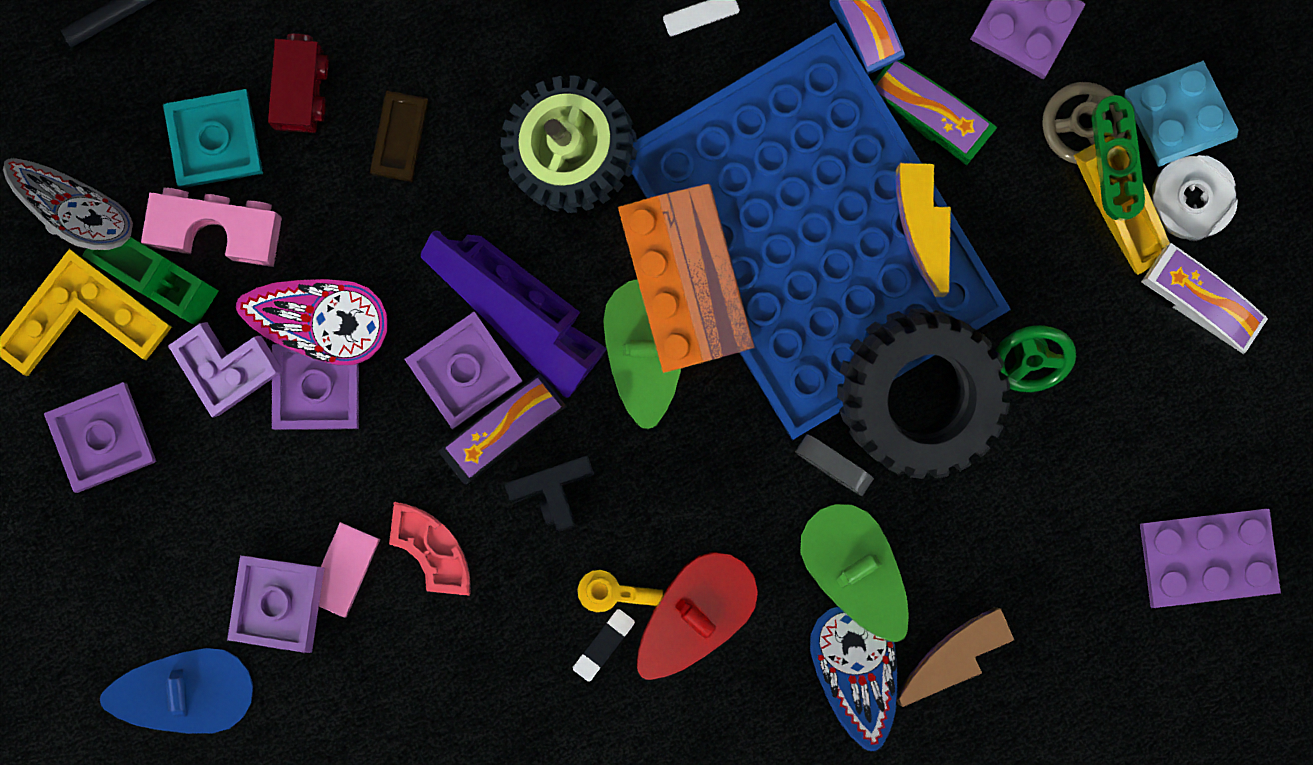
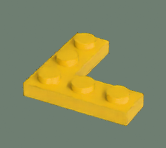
M69 249L0 336V357L23 375L29 376L79 310L144 360L149 358L172 326Z

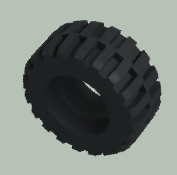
M924 308L910 309L909 314L906 315L897 311L887 315L888 322L883 325L875 321L866 328L869 336L863 342L857 338L849 349L854 352V355L850 362L843 360L840 373L845 376L844 384L837 385V397L843 401V407L839 410L843 422L850 428V435L877 462L882 463L887 469L898 474L903 471L912 478L923 479L926 473H930L935 478L945 477L949 474L948 468L952 466L959 471L971 466L968 458L974 453L982 457L990 449L985 444L991 434L998 438L1004 427L997 422L999 415L1008 414L1010 401L1003 397V391H1008L1010 384L1009 377L1000 370L1005 365L1000 354L991 348L992 343L982 333L976 331L972 326L960 319L938 310L929 312ZM934 354L945 358L953 365L957 376V393L949 412L939 422L925 429L906 430L898 426L891 418L888 410V393L896 374L908 362L924 355Z

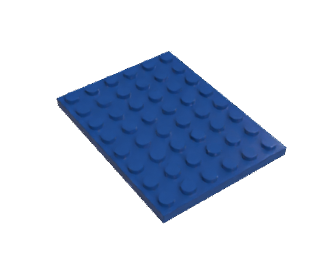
M836 22L637 139V142H633V147L637 151L636 160L630 159L629 165L633 169L631 172L647 199L705 184L711 185L755 347L739 353L792 440L840 412L839 409L843 407V401L837 397V385L844 384L845 376L840 373L843 360L851 361L854 352L849 348L856 338L863 342L869 336L866 328L875 321L883 325L888 322L887 315L899 311L906 315L909 314L910 309L924 308L929 312L938 310L947 313L978 330L1011 310L952 212L950 213L949 293L945 297H935L922 277L905 237L896 194V169L900 163H922ZM934 184L933 207H948ZM934 354L924 355L908 362L899 370L894 379L933 357Z

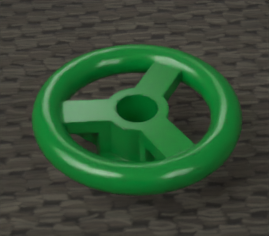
M1044 325L1019 329L1005 337L995 349L1000 354L1003 362H1005L1008 352L1013 348L1016 356L1013 368L1007 372L1004 365L1000 370L1009 377L1010 389L1019 392H1037L1055 386L1070 373L1076 361V348L1071 338L1057 328ZM1046 339L1058 343L1063 350V355L1050 351ZM1043 367L1056 368L1052 373L1038 379H1022L1030 371H1036Z

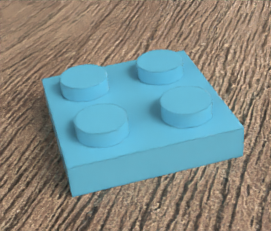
M1204 61L1125 90L1124 98L1133 106L1135 121L1158 167L1237 138L1239 130Z

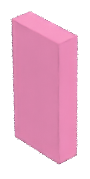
M339 523L321 567H324L319 607L344 618L347 617L380 539L346 524Z

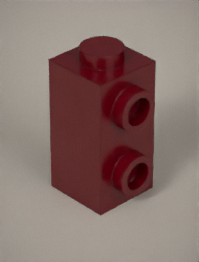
M288 34L287 40L275 39L268 123L274 130L316 133L317 121L324 120L325 97L319 96L320 80H327L329 59L328 55L323 54V50L318 42L312 41V37L309 35Z

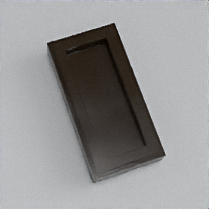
M386 91L370 170L372 175L413 182L429 102L428 98Z

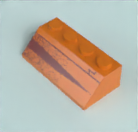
M705 184L662 194L618 207L663 373L755 348L711 185Z

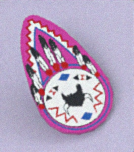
M321 279L277 282L253 289L242 295L236 303L238 314L250 327L265 338L312 359L338 366L356 365L370 359L381 348L387 334V313L381 300L368 287L351 281Z

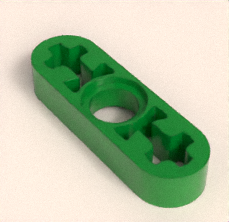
M1112 95L1104 98L1094 107L1092 125L1104 211L1114 220L1125 221L1137 216L1142 211L1145 204V194L1134 109L1126 98ZM1110 105L1114 106L1115 112L1123 113V119L1116 123L1117 135L1126 132L1127 139L1115 138L1105 142L1104 135L1110 136L1113 134L1111 120H1104L1102 116L1103 113L1109 110ZM1119 146L1128 152L1130 161L1126 169L1115 170L1110 167L1107 162V153L1110 148ZM1131 174L1132 181H1126L1123 185L1125 195L1133 196L1134 203L1127 206V212H1123L1122 206L1114 205L1113 198L1120 195V183L1117 182L1111 185L1109 178L1119 179Z

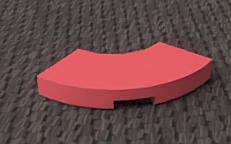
M394 502L389 544L407 550L418 560L425 573L426 590L470 596L468 564L460 544L450 530L428 512L411 505Z

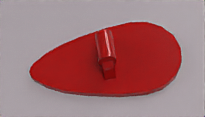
M711 552L695 557L681 569L668 586L643 632L637 657V671L641 677L652 680L667 677L686 669L727 641L748 621L755 609L758 591L754 575L744 562L731 554Z

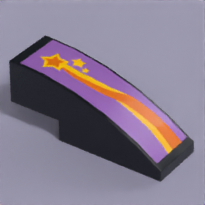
M538 374L466 428L438 452L464 485L468 486L567 406L542 375Z

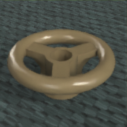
M1090 82L1073 83L1057 91L1047 103L1043 114V131L1051 149L1064 160L1077 164L1074 155L1078 151L1067 147L1060 140L1057 133L1074 131L1077 135L1086 137L1092 145L1095 144L1093 125L1091 128H1084L1081 126L1079 118L1080 116H1087L1092 121L1094 107L1104 98L1114 94L1107 88ZM1076 95H1089L1087 101L1078 105L1069 118L1055 120L1060 106L1066 100ZM1110 105L1109 109L1114 122L1113 134L1111 136L1114 138H1124L1125 132L1117 135L1116 123L1123 119V113L1115 112L1114 106ZM1103 113V119L1106 120V115Z

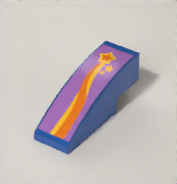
M830 0V6L867 75L905 57L902 45L882 0Z

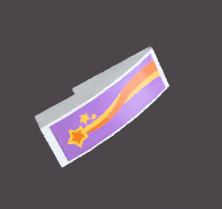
M1172 243L1163 248L1141 281L1175 304L1173 308L1242 354L1246 353L1268 319L1225 281Z

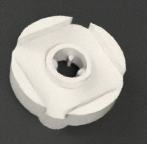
M1188 156L1169 163L1160 171L1152 186L1151 200L1163 228L1176 237L1190 241H1198L1212 236L1225 228L1236 212L1238 199L1236 200L1234 188L1236 184L1233 175L1221 162L1209 156ZM1187 187H1190L1191 191L1195 187L1203 191L1200 199L1204 202V205L1201 208L1197 209L1196 205L1191 208L1186 204L1187 197L1184 195V191Z

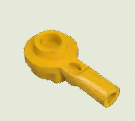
M595 570L585 574L577 588L581 604L593 612H605L611 609L616 602L657 606L663 596V590L619 585L612 574L603 570Z

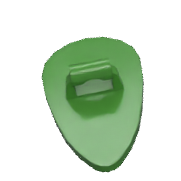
M637 279L628 281L615 290L606 304L603 321L606 348L619 396L638 426L650 429L656 426L666 413L675 394L681 368L665 373L662 371Z
M835 504L819 510L807 522L801 535L800 553L806 569L820 588L860 627L887 641H901L906 636L908 629L907 595L891 547L879 524L868 512L853 505Z

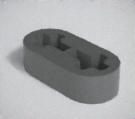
M806 434L795 451L800 457L860 496L864 495L874 479L866 471Z

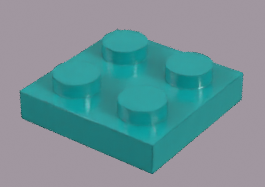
M247 89L163 104L176 182L180 189L263 174L250 96Z

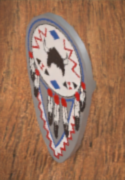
M16 158L7 159L4 162L3 172L12 191L45 224L49 233L57 234L62 239L76 246L92 250H110L122 246L130 239L133 222L129 213L120 204L98 190L59 171L34 162Z

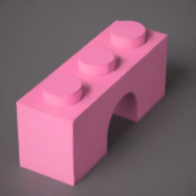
M163 188L162 194L149 193L141 243L149 248L191 254L196 233L207 225L217 224L223 226L227 233L225 256L232 261L274 267L282 217L276 212L271 211V204L246 201V207L229 205L230 198L212 194H205L204 201L189 199V192L173 188Z

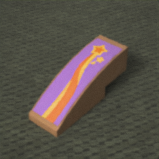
M993 608L970 619L948 634L930 650L909 674L899 689L896 698L898 704L904 707L981 674L982 672L975 657L1014 640L1001 608Z

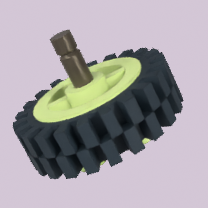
M562 76L553 77L552 85L548 86L544 81L535 84L538 91L532 95L527 90L521 95L525 100L521 107L514 103L510 109L514 117L512 121L505 120L503 129L507 132V138L501 137V147L506 151V155H502L503 162L509 168L508 174L512 180L538 204H544L549 209L558 212L560 208H563L568 213L577 212V207H583L587 211L594 208L593 202L600 200L604 204L611 199L608 193L613 188L619 192L624 186L620 182L623 175L630 176L633 169L629 162L630 159L636 160L637 154L636 149L633 147V142H637L636 133L631 126L634 124L625 108L605 87L601 88L597 82L590 79L584 82L580 76H570V81H565Z

